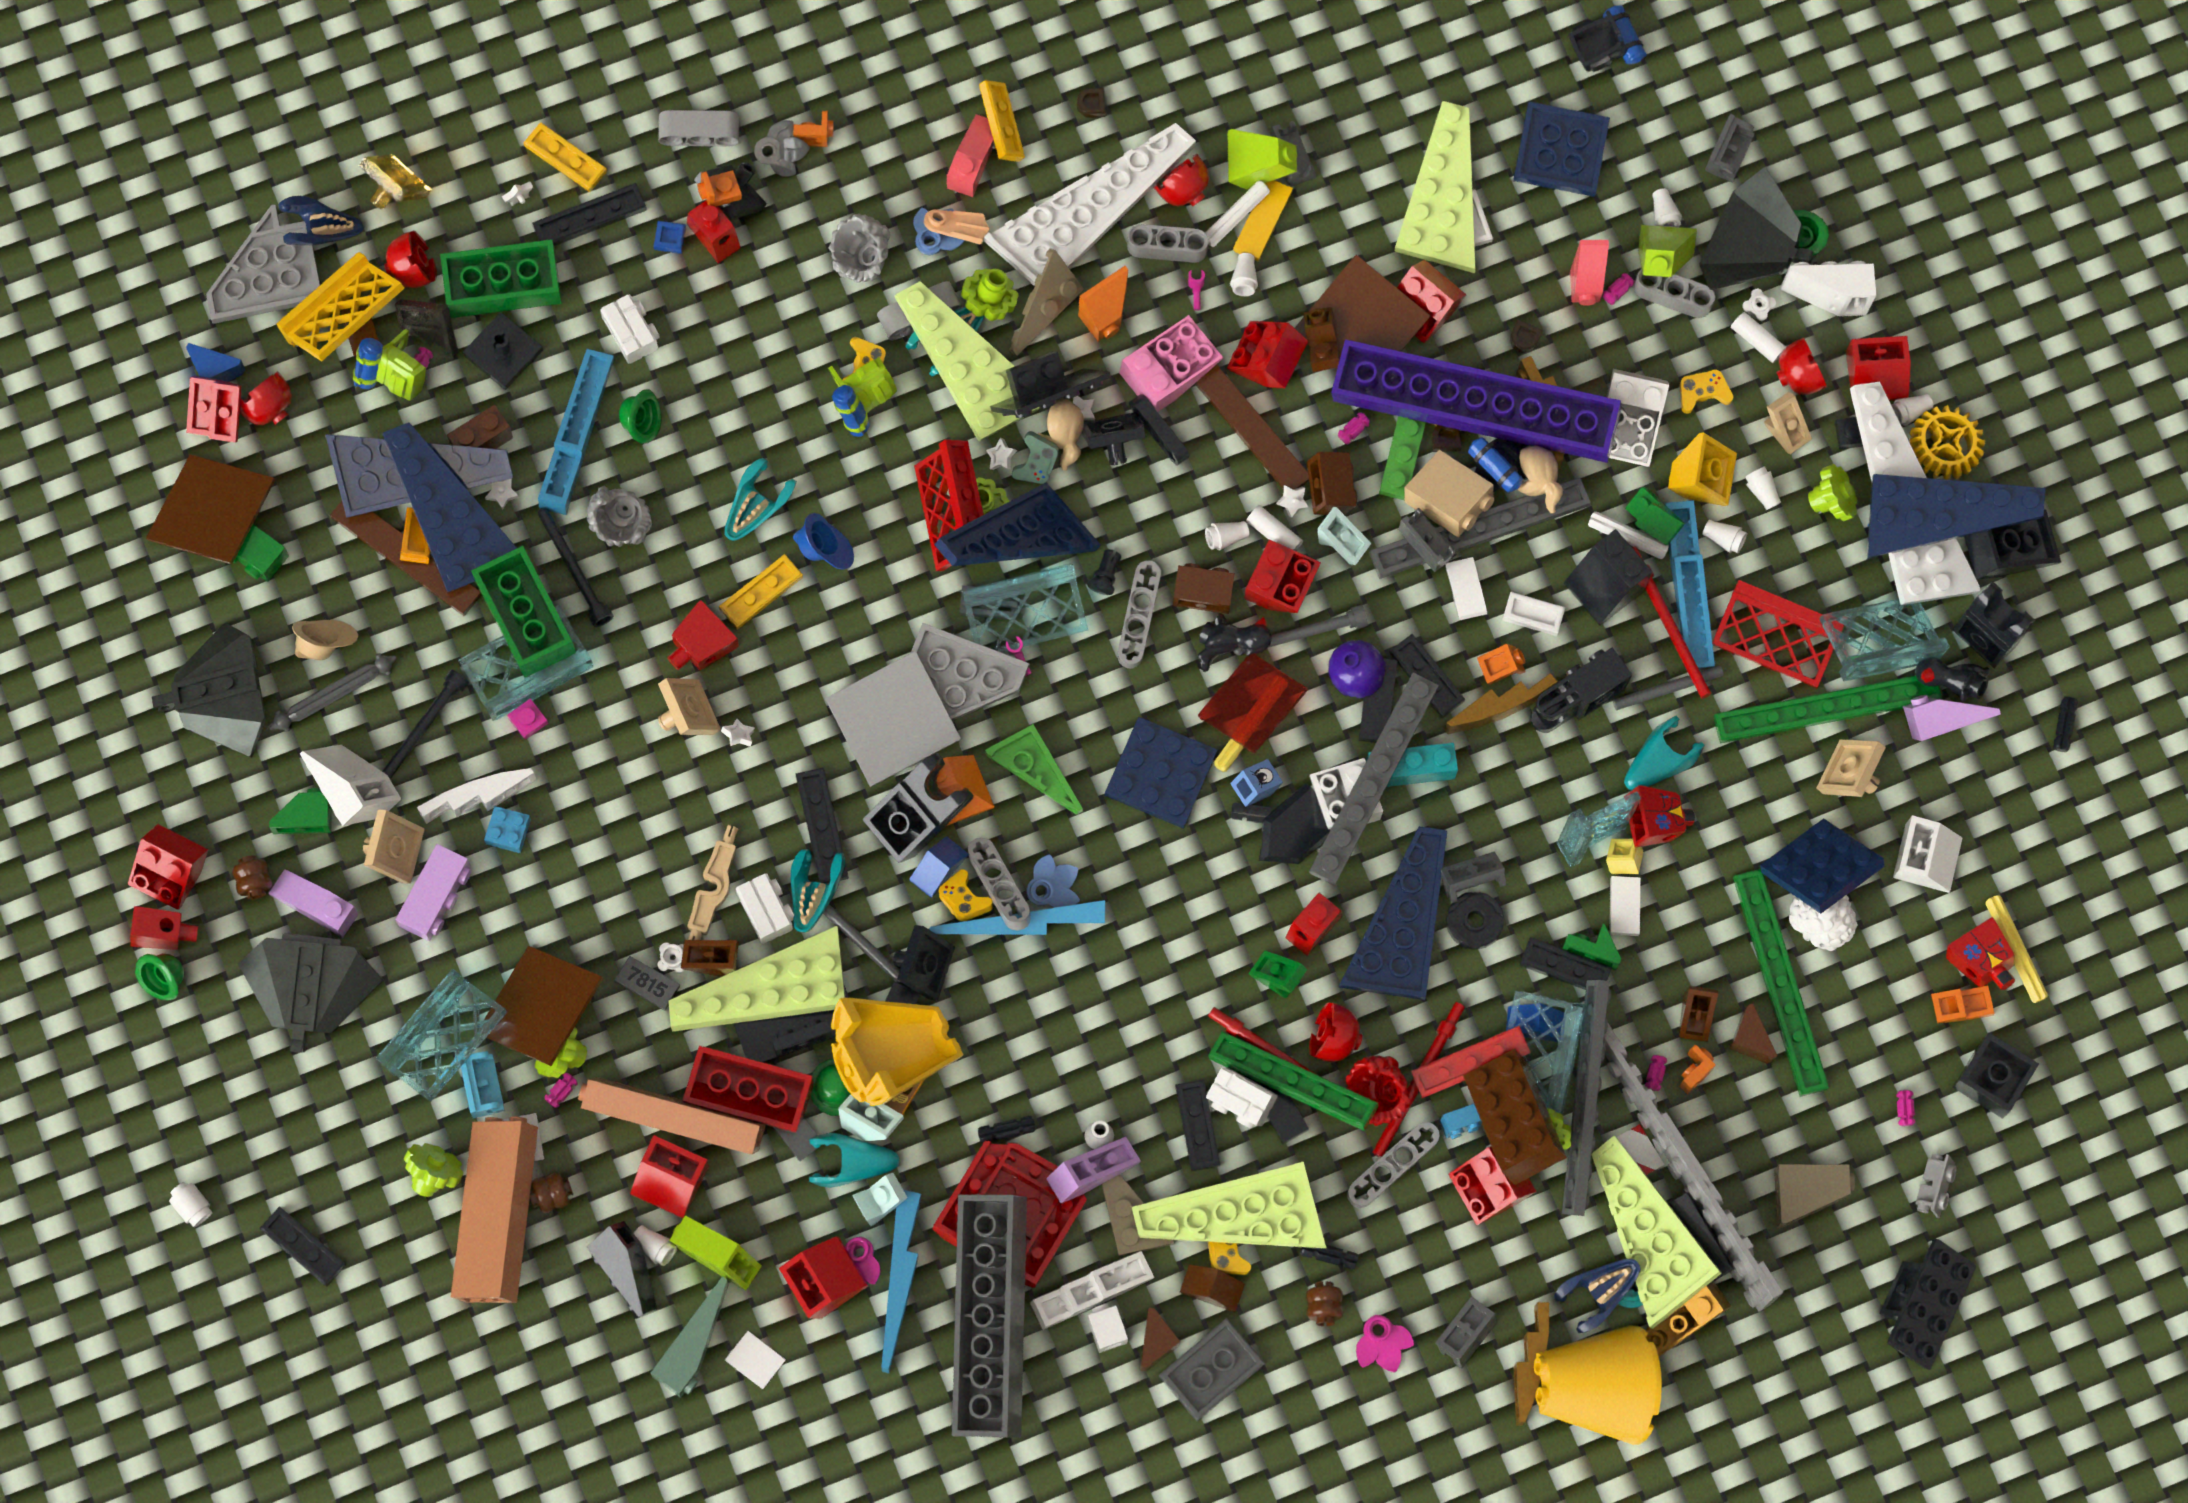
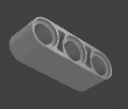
M663 111L659 114L658 141L667 146H734L739 143V114L732 111Z
M1137 224L1129 230L1127 249L1132 256L1137 258L1195 263L1202 261L1206 257L1209 241L1206 233L1199 229ZM1144 238L1147 242L1139 245L1133 240ZM1164 240H1170L1174 243V245L1171 247H1166L1162 245L1161 242ZM1197 242L1202 245V248L1192 249L1189 244Z
M1641 268L1634 283V291L1640 298L1694 318L1707 316L1715 301L1714 291L1710 290L1707 285L1676 274L1672 277L1643 275ZM1650 279L1654 285L1647 286L1642 280ZM1668 289H1677L1680 292V295H1672L1669 293ZM1702 298L1707 304L1699 305L1694 299Z
M949 281L928 288L953 311L962 308ZM898 302L884 307L877 313L889 340H897L914 332Z

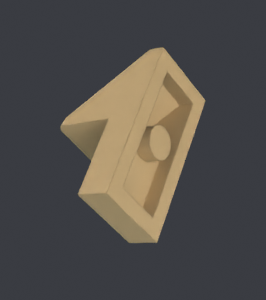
M1787 392L1767 406L1770 417L1764 421L1765 426L1787 453L1792 454L1812 440L1795 395Z

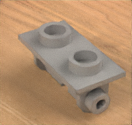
M1932 1154V1157L1927 1160L1923 1180L1933 1183L1932 1186L1921 1184L1915 1203L1918 1205L1917 1210L1919 1212L1928 1213L1929 1209H1931L1936 1218H1940L1941 1211L1947 1208L1949 1201L1948 1186L1950 1182H1954L1957 1167L1947 1154L1944 1161V1157L1937 1154Z

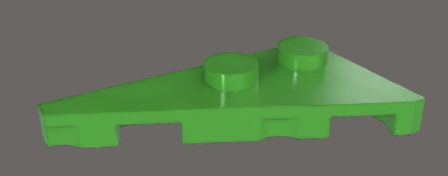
M1034 724L985 750L988 758L1076 815L1083 812L1081 804Z

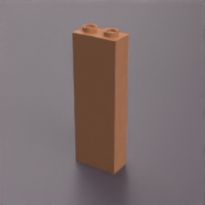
M600 1077L588 1079L586 1084L583 1083L578 1100L582 1101V1109L748 1154H754L759 1151L766 1126L765 1124L683 1103L681 1099Z
M513 1116L509 1117V1121H503L501 1118L485 1117L484 1122L472 1123L451 1298L467 1303H517L538 1127L527 1123L526 1118Z

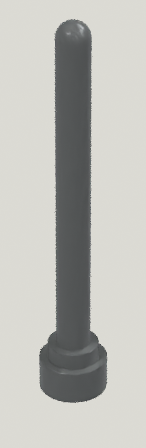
M1363 605L1351 607V611H1347L1346 615L1273 634L1269 647L1346 626L1350 628L1355 627L1356 629L1368 627ZM1239 647L1233 652L1236 655H1240L1242 648Z

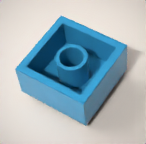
M494 806L484 839L486 845L521 853L531 822L530 815Z
M1475 1104L1446 1113L1440 1120V1125L1446 1139L1451 1137L1452 1140L1461 1137L1464 1132L1473 1133L1478 1131V1127L1482 1124Z

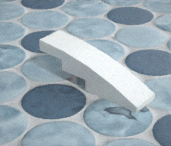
M531 768L494 774L448 790L418 806L417 809L426 824L449 809H452L458 818L481 802L489 811L494 806L499 805L535 782L536 777Z
M1142 1251L1094 1270L1085 1277L1034 1299L1030 1304L1043 1330L1152 1280L1154 1276Z

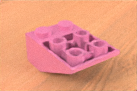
M1188 315L1124 358L1119 374L1137 396L1140 394L1144 395L1156 411L1159 412L1178 399L1219 363L1223 356Z

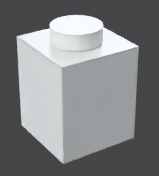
M1103 1304L1093 1308V1314L1088 1315L1087 1320L1099 1353L1127 1344L1128 1337L1117 1306L1109 1308L1108 1304Z

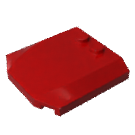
M984 1141L934 1223L933 1230L945 1241L957 1247L958 1195H1018L1027 1197L1025 1285L1035 1288L1084 1207L1087 1198L1083 1194L1061 1203L1046 1179L1058 1166L1018 1143H1007L1005 1145L991 1144V1141Z

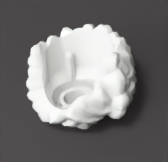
M1847 895L1821 914L1794 896V900L1790 905L1789 922L1794 930L1802 933L1803 938L1806 941H1811L1815 947L1834 951L1842 947L1845 942H1849L1855 934L1858 926L1855 920L1856 914L1851 908V902H1849Z

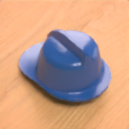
M809 514L805 519L804 526L793 535L794 541L808 560H825L833 567L842 570L850 568L854 563V552L848 539L820 514Z

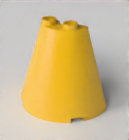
M840 998L835 1007L831 1029H836V1043H831L837 1071L851 1095L860 1102L870 1103V1106L890 1101L964 1055L956 1039L948 1037L949 1024L938 1006Z
M1629 1325L1536 1353L1534 1371L1536 1375L1541 1377L1542 1382L1541 1387H1538L1536 1390V1402L1539 1405V1413L1633 1445L1642 1444L1654 1429L1653 1424H1650L1653 1415L1659 1414L1662 1391L1659 1357L1654 1342H1648L1646 1339L1648 1332L1640 1326Z

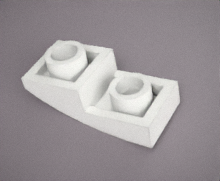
M1473 557L1446 563V571L1459 620L1487 614Z

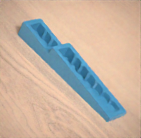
M586 349L554 443L555 450L538 496L540 509L546 508L548 511L567 515L614 361V355Z
M1694 500L1665 503L1685 523L1668 545L1680 633L1698 668L1715 667L1703 557L1699 549Z
M1105 900L1030 911V924L1022 930L1008 928L1001 916L931 926L930 930L935 934L1047 935V923H1105ZM1018 913L1012 914L1013 916H1016L1017 918H1021V917H1022V915L1019 916Z
M903 1190L907 1199L896 1207L881 1367L882 1372L890 1373L918 1262V1254L908 1250L921 1203V1194Z

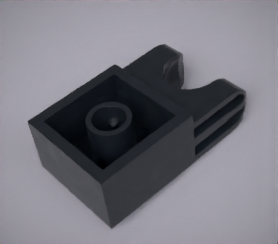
M1992 581L1975 598L1953 631L1995 669L2019 644L2035 622V619L2026 611L2021 613L2014 610L2003 598V590Z
M1613 647L1605 652L1603 649L1598 650L1589 657L1590 662L1582 667L1579 664L1575 665L1565 673L1567 677L1544 691L1538 697L1536 707L1531 714V723L1537 731L1549 733L1574 716L1579 721L1625 691L1632 673Z
M938 753L926 757L862 819L898 863L914 858L974 798L968 788L955 791L950 796L940 791L937 785V776L944 767L945 762Z

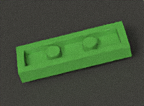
M1398 416L1379 491L1380 495L1405 501L1404 487L1412 480L1426 422Z

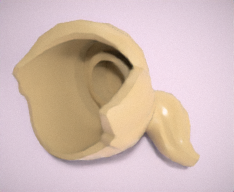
M1062 397L1055 400L1056 404L1050 407L1048 413L1047 428L1050 436L1038 433V435L1055 443L1059 449H1063L1060 464L1062 470L1066 471L1068 466L1076 462L1080 457L1081 450L1076 443L1084 427V417L1081 410L1072 401Z
M1537 445L1523 448L1520 451V465L1523 473L1529 480L1523 483L1517 490L1528 496L1546 494V507L1553 514L1556 512L1557 503L1563 496V488L1556 482L1558 478L1556 458L1551 451Z

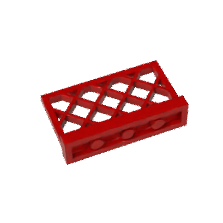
M945 439L939 443V450L914 465L936 571H944L952 566L946 558L944 560L943 554L935 546L938 539L948 534L950 527L956 530L984 515L969 443L963 440ZM928 467L932 469L929 480H927L925 471ZM939 474L943 477L940 488L936 487ZM935 493L937 495L935 505L933 507L932 497ZM944 501L948 503L945 515L941 513ZM939 519L943 521L940 533H938L937 528Z
M1738 580L1712 644L1715 647L1818 688L1845 623ZM1739 601L1746 604L1751 616L1736 621L1732 611L1735 602ZM1753 608H1756V609H1758V610H1761V612H1758V613L1755 614V611H1754ZM1766 613L1773 615L1778 626L1763 632L1757 617ZM1730 616L1733 623L1726 625ZM1753 619L1759 634L1744 639L1739 624ZM1780 619L1787 621V623L1781 624ZM1795 624L1801 628L1804 637L1789 643L1784 628ZM1735 627L1740 642L1729 645L1719 641L1724 630ZM1806 629L1814 633L1808 635ZM1780 630L1786 645L1771 650L1765 635ZM1818 635L1831 639L1827 650L1816 654L1810 639ZM1761 637L1767 652L1758 656L1751 654L1746 643ZM1806 641L1812 656L1797 661L1791 646ZM1742 645L1745 651L1736 647ZM1787 648L1793 663L1785 667L1777 665L1773 654ZM1824 655V658L1820 664L1818 657ZM1769 656L1771 662L1763 658ZM1814 659L1818 668L1815 679L1804 676L1799 665ZM1795 667L1797 672H1794L1789 669Z

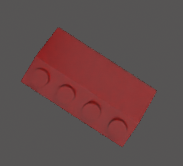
M699 1045L682 1102L797 1133L807 1110L814 1081L811 1075Z

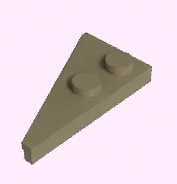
M1049 249L1045 255L1048 257L1042 275H1037L1035 287L1028 297L1022 312L1025 317L1019 332L1015 331L1012 337L1009 351L1016 356L1084 290L1054 249Z
M1120 1174L1102 1184L1118 1257L1174 1245V1240L1139 1237L1132 1207L1144 1203Z

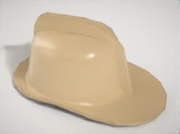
M337 620L297 621L292 626V630L297 636L295 655L298 658L326 660L337 647L352 645L358 639V633L351 625Z

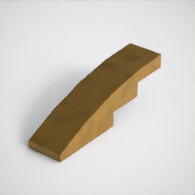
M1550 673L1530 689H1527L1522 681H1520L1500 697L1491 689L1449 720L1444 730L1447 734L1479 728L1504 719L1537 702L1538 697L1544 691L1557 684V680Z
M1537 1302L1534 1306L1535 1332H1527L1524 1336L1525 1362H1516L1513 1366L1516 1426H1522L1526 1422L1536 1397V1390L1540 1384L1541 1377L1535 1374L1534 1361L1536 1353L1547 1350L1549 1302Z

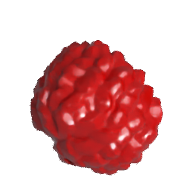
M1378 1055L1369 1056L1368 1058L1364 1057L1362 1060L1354 1063L1350 1074L1346 1076V1084L1348 1085L1346 1088L1378 1103V1108L1369 1124L1379 1126L1383 1123H1394L1398 1118L1403 1117L1404 1113L1409 1110L1410 1098L1407 1080L1401 1074L1398 1061L1391 1056L1382 1057Z

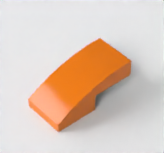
M1988 985L1967 990L1955 989L1931 994L1937 1023L1994 1016Z

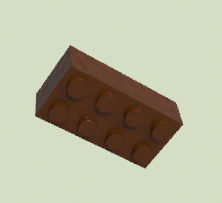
M1515 1049L1463 1076L1501 1172L1515 1185L1567 1158L1529 1064Z

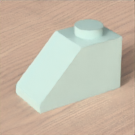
M851 1094L838 1108L841 1127L864 1141L886 1140L904 1119L902 1114L885 1104L870 1106V1103L860 1102Z

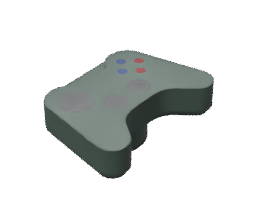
M1029 431L1026 433L1024 441L1030 449V455L1024 464L1014 466L1012 477L1017 480L1044 484L1050 477L1059 448L1055 443L1033 431Z

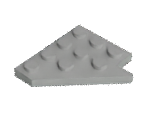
M276 205L269 207L206 293L213 324L296 307L320 286L313 245H288L283 241V236L289 232L307 234L304 221L280 226Z
M922 623L911 653L917 652L952 721L1019 692L1029 668V663L925 623Z

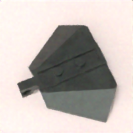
M1763 167L1732 192L1699 263L1710 290L1780 275L1785 268H1789L1791 262H1807L1810 265L1814 263L1815 257L1812 256L1813 252L1811 250L1798 249L1802 224L1766 167Z
M225 622L174 674V683H171L172 692L152 696L153 708H158L159 712L170 710L175 706V710L179 713L186 730L252 758L266 720L253 644L249 635Z
M265 938L238 963L272 1027L293 1029L290 1051L305 1052L306 1031L332 1033L384 980L355 947Z

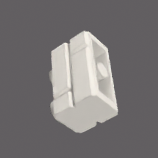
M628 294L616 302L601 308L602 319L628 364L658 349L657 339L660 338L653 323L647 325L643 318L647 314L639 300L634 302L631 295Z
M765 873L754 878L752 881L737 886V896L761 944H765L793 930L791 921H793L794 914L789 904L783 906L779 898L783 893L776 878L770 880L768 874Z
M1222 1067L1206 1098L1213 1101L1211 1107L1224 1114H1227L1229 1110L1238 1115L1236 1121L1252 1128L1253 1124L1256 1126L1264 1124L1278 1095L1230 1068Z

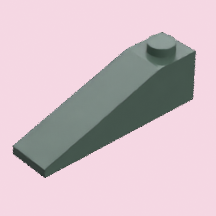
M723 1276L651 1371L654 1379L680 1398L685 1392L689 1395L699 1382V1379L696 1377L699 1375L729 1286L728 1280Z

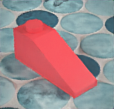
M975 115L948 171L947 189L970 197L974 196L995 144L988 118Z
M1580 240L1570 270L1572 303L1579 302L1580 305L1588 306L1600 302L1604 288L1609 240Z

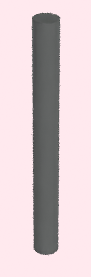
M1720 665L1701 671L1705 682L1724 676ZM1688 675L1614 699L1613 705L1616 710H1620L1694 686Z
M828 904L823 915L835 926H838L839 930L896 983L900 984L901 982L897 980L900 970Z

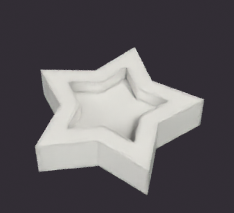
M531 182L523 185H514L511 191L503 195L502 198L505 202H510L512 206L518 202L523 204L526 202L525 199L530 197L528 193L532 190L533 185Z
M1079 396L1074 397L1073 404L1081 410L1084 420L1095 421L1091 411L1094 399L1083 400Z
M1003 438L999 439L994 448L986 450L991 457L990 469L995 470L1001 466L1011 469V458L1017 450L1008 448Z
M512 478L502 482L491 483L492 490L485 497L486 500L497 501L502 510L509 500L519 498L512 490Z
M1284 485L1283 497L1276 504L1285 507L1291 518L1298 509L1308 507L1303 499L1305 487L1302 486L1293 490Z
M736 719L733 725L723 726L721 732L730 738V746L741 743L751 747L752 740L750 736L754 732L755 727L745 726Z

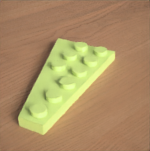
M1442 101L1397 239L1395 252L1475 273L1469 108Z
M919 281L895 295V299L979 442L1022 419L1016 418L1015 415L1003 416L1002 413L992 412L990 408L991 405L1013 397L1005 371L1014 367L1012 363L922 282ZM1038 407V408L1033 409V410H1032V413L1035 412V411H1037V410H1039V409H1041V408Z
M838 926L669 1000L672 1032L835 1010L839 999L845 998Z
M1613 1136L1592 1153V1157L1602 1187H1604L1607 1195L1609 1208L1614 1216L1626 1259H1634L1640 1265V1273L1635 1282L1647 1315L1649 1327L1653 1329L1722 1273L1619 1139Z
M1304 1162L1132 1207L1140 1238L1326 1248Z

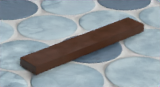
M1217 364L1195 383L1283 490L1284 485L1294 490L1309 482V474Z
M341 501L330 514L331 519L462 616H465L482 596L481 592L471 584L447 593L432 555L429 556L428 564L400 560L403 534L375 513L368 512L346 518L343 502Z

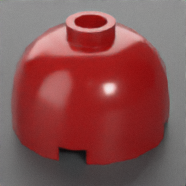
M1198 154L1193 155L1192 159L1194 162H1191L1188 158L1164 177L1165 181L1162 182L1163 186L1157 183L1153 187L1165 202L1173 206H1183L1188 203L1194 206L1205 197L1203 191L1208 186L1210 177L1205 163Z
M416 231L401 234L392 241L386 252L387 263L384 264L386 273L407 288L424 287L437 279L434 259L431 258L428 261L424 251L429 248Z
M1804 337L1791 343L1782 351L1779 358L1781 370L1777 371L1776 374L1783 387L1788 385L1793 392L1800 395L1816 393L1827 387Z
M277 371L248 393V398L244 401L240 400V414L248 422L255 425H265L272 421L277 425L289 415L285 410L291 403L292 394L288 383Z
M1326 1003L1315 1021L1319 1028L1317 1037L1311 1033L1309 1052L1311 1056L1319 1060L1337 1062L1347 1058L1353 1050L1359 1049L1362 1042V1034L1359 1033L1360 1026L1357 1017L1349 1009L1339 1004Z

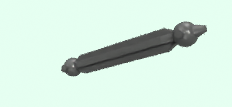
M378 653L375 655L377 658L375 664H365L294 704L287 713L280 712V710L275 711L276 716L269 725L270 730L280 729L288 732L290 731L289 726L291 722L301 721L375 679L379 672L386 675L391 674L390 669L397 659L396 656L387 657Z

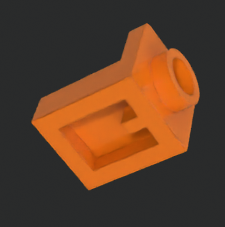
M822 111V125H816L812 122L794 124L793 136L803 140L810 147H828V137H833L834 122L833 120H828V111Z
M733 170L708 177L707 171L701 173V183H697L701 199H706L708 205L716 207L742 199Z
M1505 644L1477 657L1486 682L1490 685L1515 673L1522 674L1526 672L1523 666L1526 661L1522 651L1510 644Z
M1697 1045L1690 1049L1688 1056L1698 1066L1694 1063L1691 1064L1681 1075L1684 1080L1679 1087L1687 1095L1716 1066L1710 1052L1703 1047L1699 1048Z

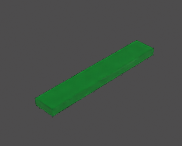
M1223 1031L1208 1055L1210 1060L1363 1131L1367 1128L1378 1108V1103Z

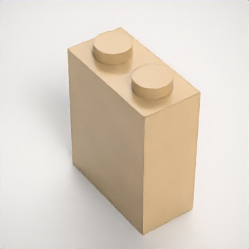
M1441 450L1404 487L1406 504L1415 510L1420 508L1424 516L1457 537L1465 530L1469 531L1474 526L1480 513L1489 510L1494 502L1492 483Z

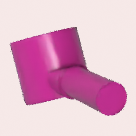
M1190 270L1188 286L1193 290L1194 311H1200L1201 288L1204 286L1205 273L1201 270V278L1196 280L1192 278V270Z
M1016 636V640L1020 644L1016 650H1012L1006 641L1008 653L1014 655L1016 659L1026 662L1022 652V640ZM1028 668L1026 676L1032 673L1030 668Z

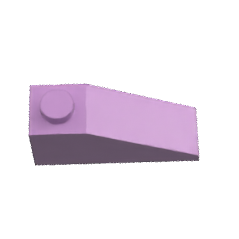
M1927 695L1912 698V704L1903 706L1912 739L1919 741L2001 714L1998 708L1928 698Z
M284 869L269 892V895L341 938L344 937L358 916V912L352 904Z
M1123 1137L1063 1162L1046 1179L1059 1201L1064 1203L1083 1195L1134 1167L1141 1160L1127 1137Z

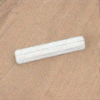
M1257 181L1205 232L1210 246H1216L1269 194L1270 190L1262 181Z
M1597 511L1592 513L1588 522L1589 527L1607 535L1616 529L1629 545L1637 547L1639 550L1659 559H1663L1668 551V545Z

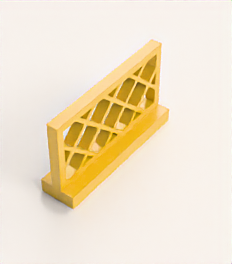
M358 252L277 322L276 325L290 345L293 347L298 345L320 361H323L405 288L401 282L369 263L366 256ZM391 286L386 292L379 293V288ZM372 290L371 295L360 297L361 292ZM370 304L365 310L358 311L359 306ZM351 308V313L340 315V310ZM349 322L344 329L337 330L338 324ZM331 326L329 332L319 334L320 328ZM328 340V343L320 350L317 349L318 342Z

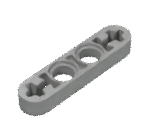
M1153 561L1141 562L1135 571L1118 648V661L1125 668H1135L1143 660L1161 577L1160 567ZM1146 569H1151L1154 576L1150 577L1148 588L1143 587L1144 575L1140 573H1145ZM1140 594L1146 595L1150 599V604L1145 608L1137 607L1134 603L1136 596ZM1133 621H1139L1144 625L1145 629L1141 634H1132L1128 629L1129 624ZM1130 641L1136 642L1134 654L1138 656H1133L1132 660H1127V655L1123 654V652L1129 651Z
M980 837L974 839L968 846L970 862L1003 921L1012 930L1026 928L1031 921L1029 906L995 846L987 838ZM978 850L986 852V861L983 860L981 853L977 852ZM990 869L1001 871V874L994 878L985 875ZM1002 890L1013 892V895L1007 899H1001L997 896ZM1013 906H1015V910L1018 913V915H1022L1021 918H1017L1016 916L1012 915Z
M1429 1122L1417 1125L1350 1185L1347 1193L1349 1202L1358 1208L1370 1205L1435 1147L1440 1136L1437 1127ZM1420 1130L1425 1133L1431 1131L1432 1136L1430 1139L1432 1142L1429 1143L1427 1140L1422 1142L1418 1147L1422 1152L1418 1153L1415 1145L1408 1140L1411 1138L1413 1143H1415L1421 1136ZM1408 1148L1412 1152V1160L1408 1163H1401L1396 1158L1397 1150ZM1379 1167H1386L1391 1173L1390 1180L1379 1182L1375 1178V1170ZM1369 1177L1372 1185L1379 1190L1376 1192L1374 1187H1372L1366 1193L1367 1200L1363 1198L1355 1199L1356 1190L1354 1188L1357 1187L1362 1190L1369 1183L1365 1178Z

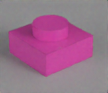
M531 698L507 715L524 740L548 724L547 719Z

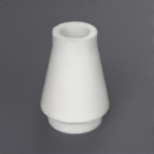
M1667 189L1656 190L1652 194L1654 199L1655 225L1679 227L1682 215L1673 202Z
M1250 253L1238 255V261L1230 282L1233 292L1238 296H1251L1258 287L1254 264L1255 257Z
M1928 394L1896 399L1891 406L1900 424L1907 426L1925 411L1932 410L1933 401Z
M1765 466L1745 477L1748 482L1746 486L1759 499L1766 510L1781 503L1771 471L1768 472Z
M1708 520L1703 530L1704 536L1710 538L1729 553L1732 551L1739 553L1747 537V533L1742 531V527Z
M1245 521L1212 523L1211 527L1205 529V537L1211 550L1217 549L1220 551L1241 539L1249 537V529Z
M1104 1121L1093 1122L1085 1131V1141L1092 1149L1113 1142V1129ZM1103 1129L1105 1133L1098 1135L1095 1133V1130Z
M643 1225L634 1232V1235L642 1244L643 1251L654 1264L659 1263L665 1266L674 1257L677 1247L669 1241L670 1238L649 1230Z

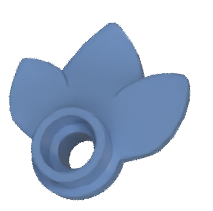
M921 208L915 215L913 226L917 232L916 247L921 253L934 255L941 249L954 250L965 241L927 229L924 224V217L928 212L926 209ZM950 208V209H946L945 211H954V210H953L952 208ZM927 239H932L935 243L928 246L924 242Z
M1050 854L1042 857L1036 862L1033 868V879L1027 885L1026 894L1028 899L1033 904H1049L1053 908L1076 905L1080 899L1069 888L1077 877L1078 868L1066 864L1055 866V862ZM1039 885L1045 888V894L1041 897L1036 894V888Z

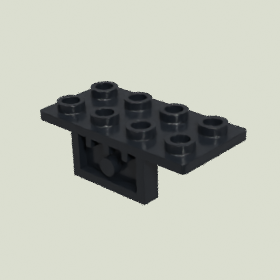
M1052 351L1005 370L1013 397L991 405L990 408L992 412L1002 413L1003 416L1015 415L1016 418H1023L1031 415L1032 410L1040 407L1042 409L1055 405V400L1062 397L1064 399L1076 397L1080 394L1079 390L1098 388L1103 385L1104 380L1111 378V374L1109 371L1083 368L1065 376L1058 352Z
M844 985L845 998H849L848 993H847L846 988H845V985ZM834 1010L734 1023L745 1057L763 1063L836 1037V1029H831Z
M1939 1239L1932 1240L1922 1264L1902 1261L1879 1313L1886 1319L1896 1320L1887 1344L1922 1368L1930 1370L1976 1269V1265Z

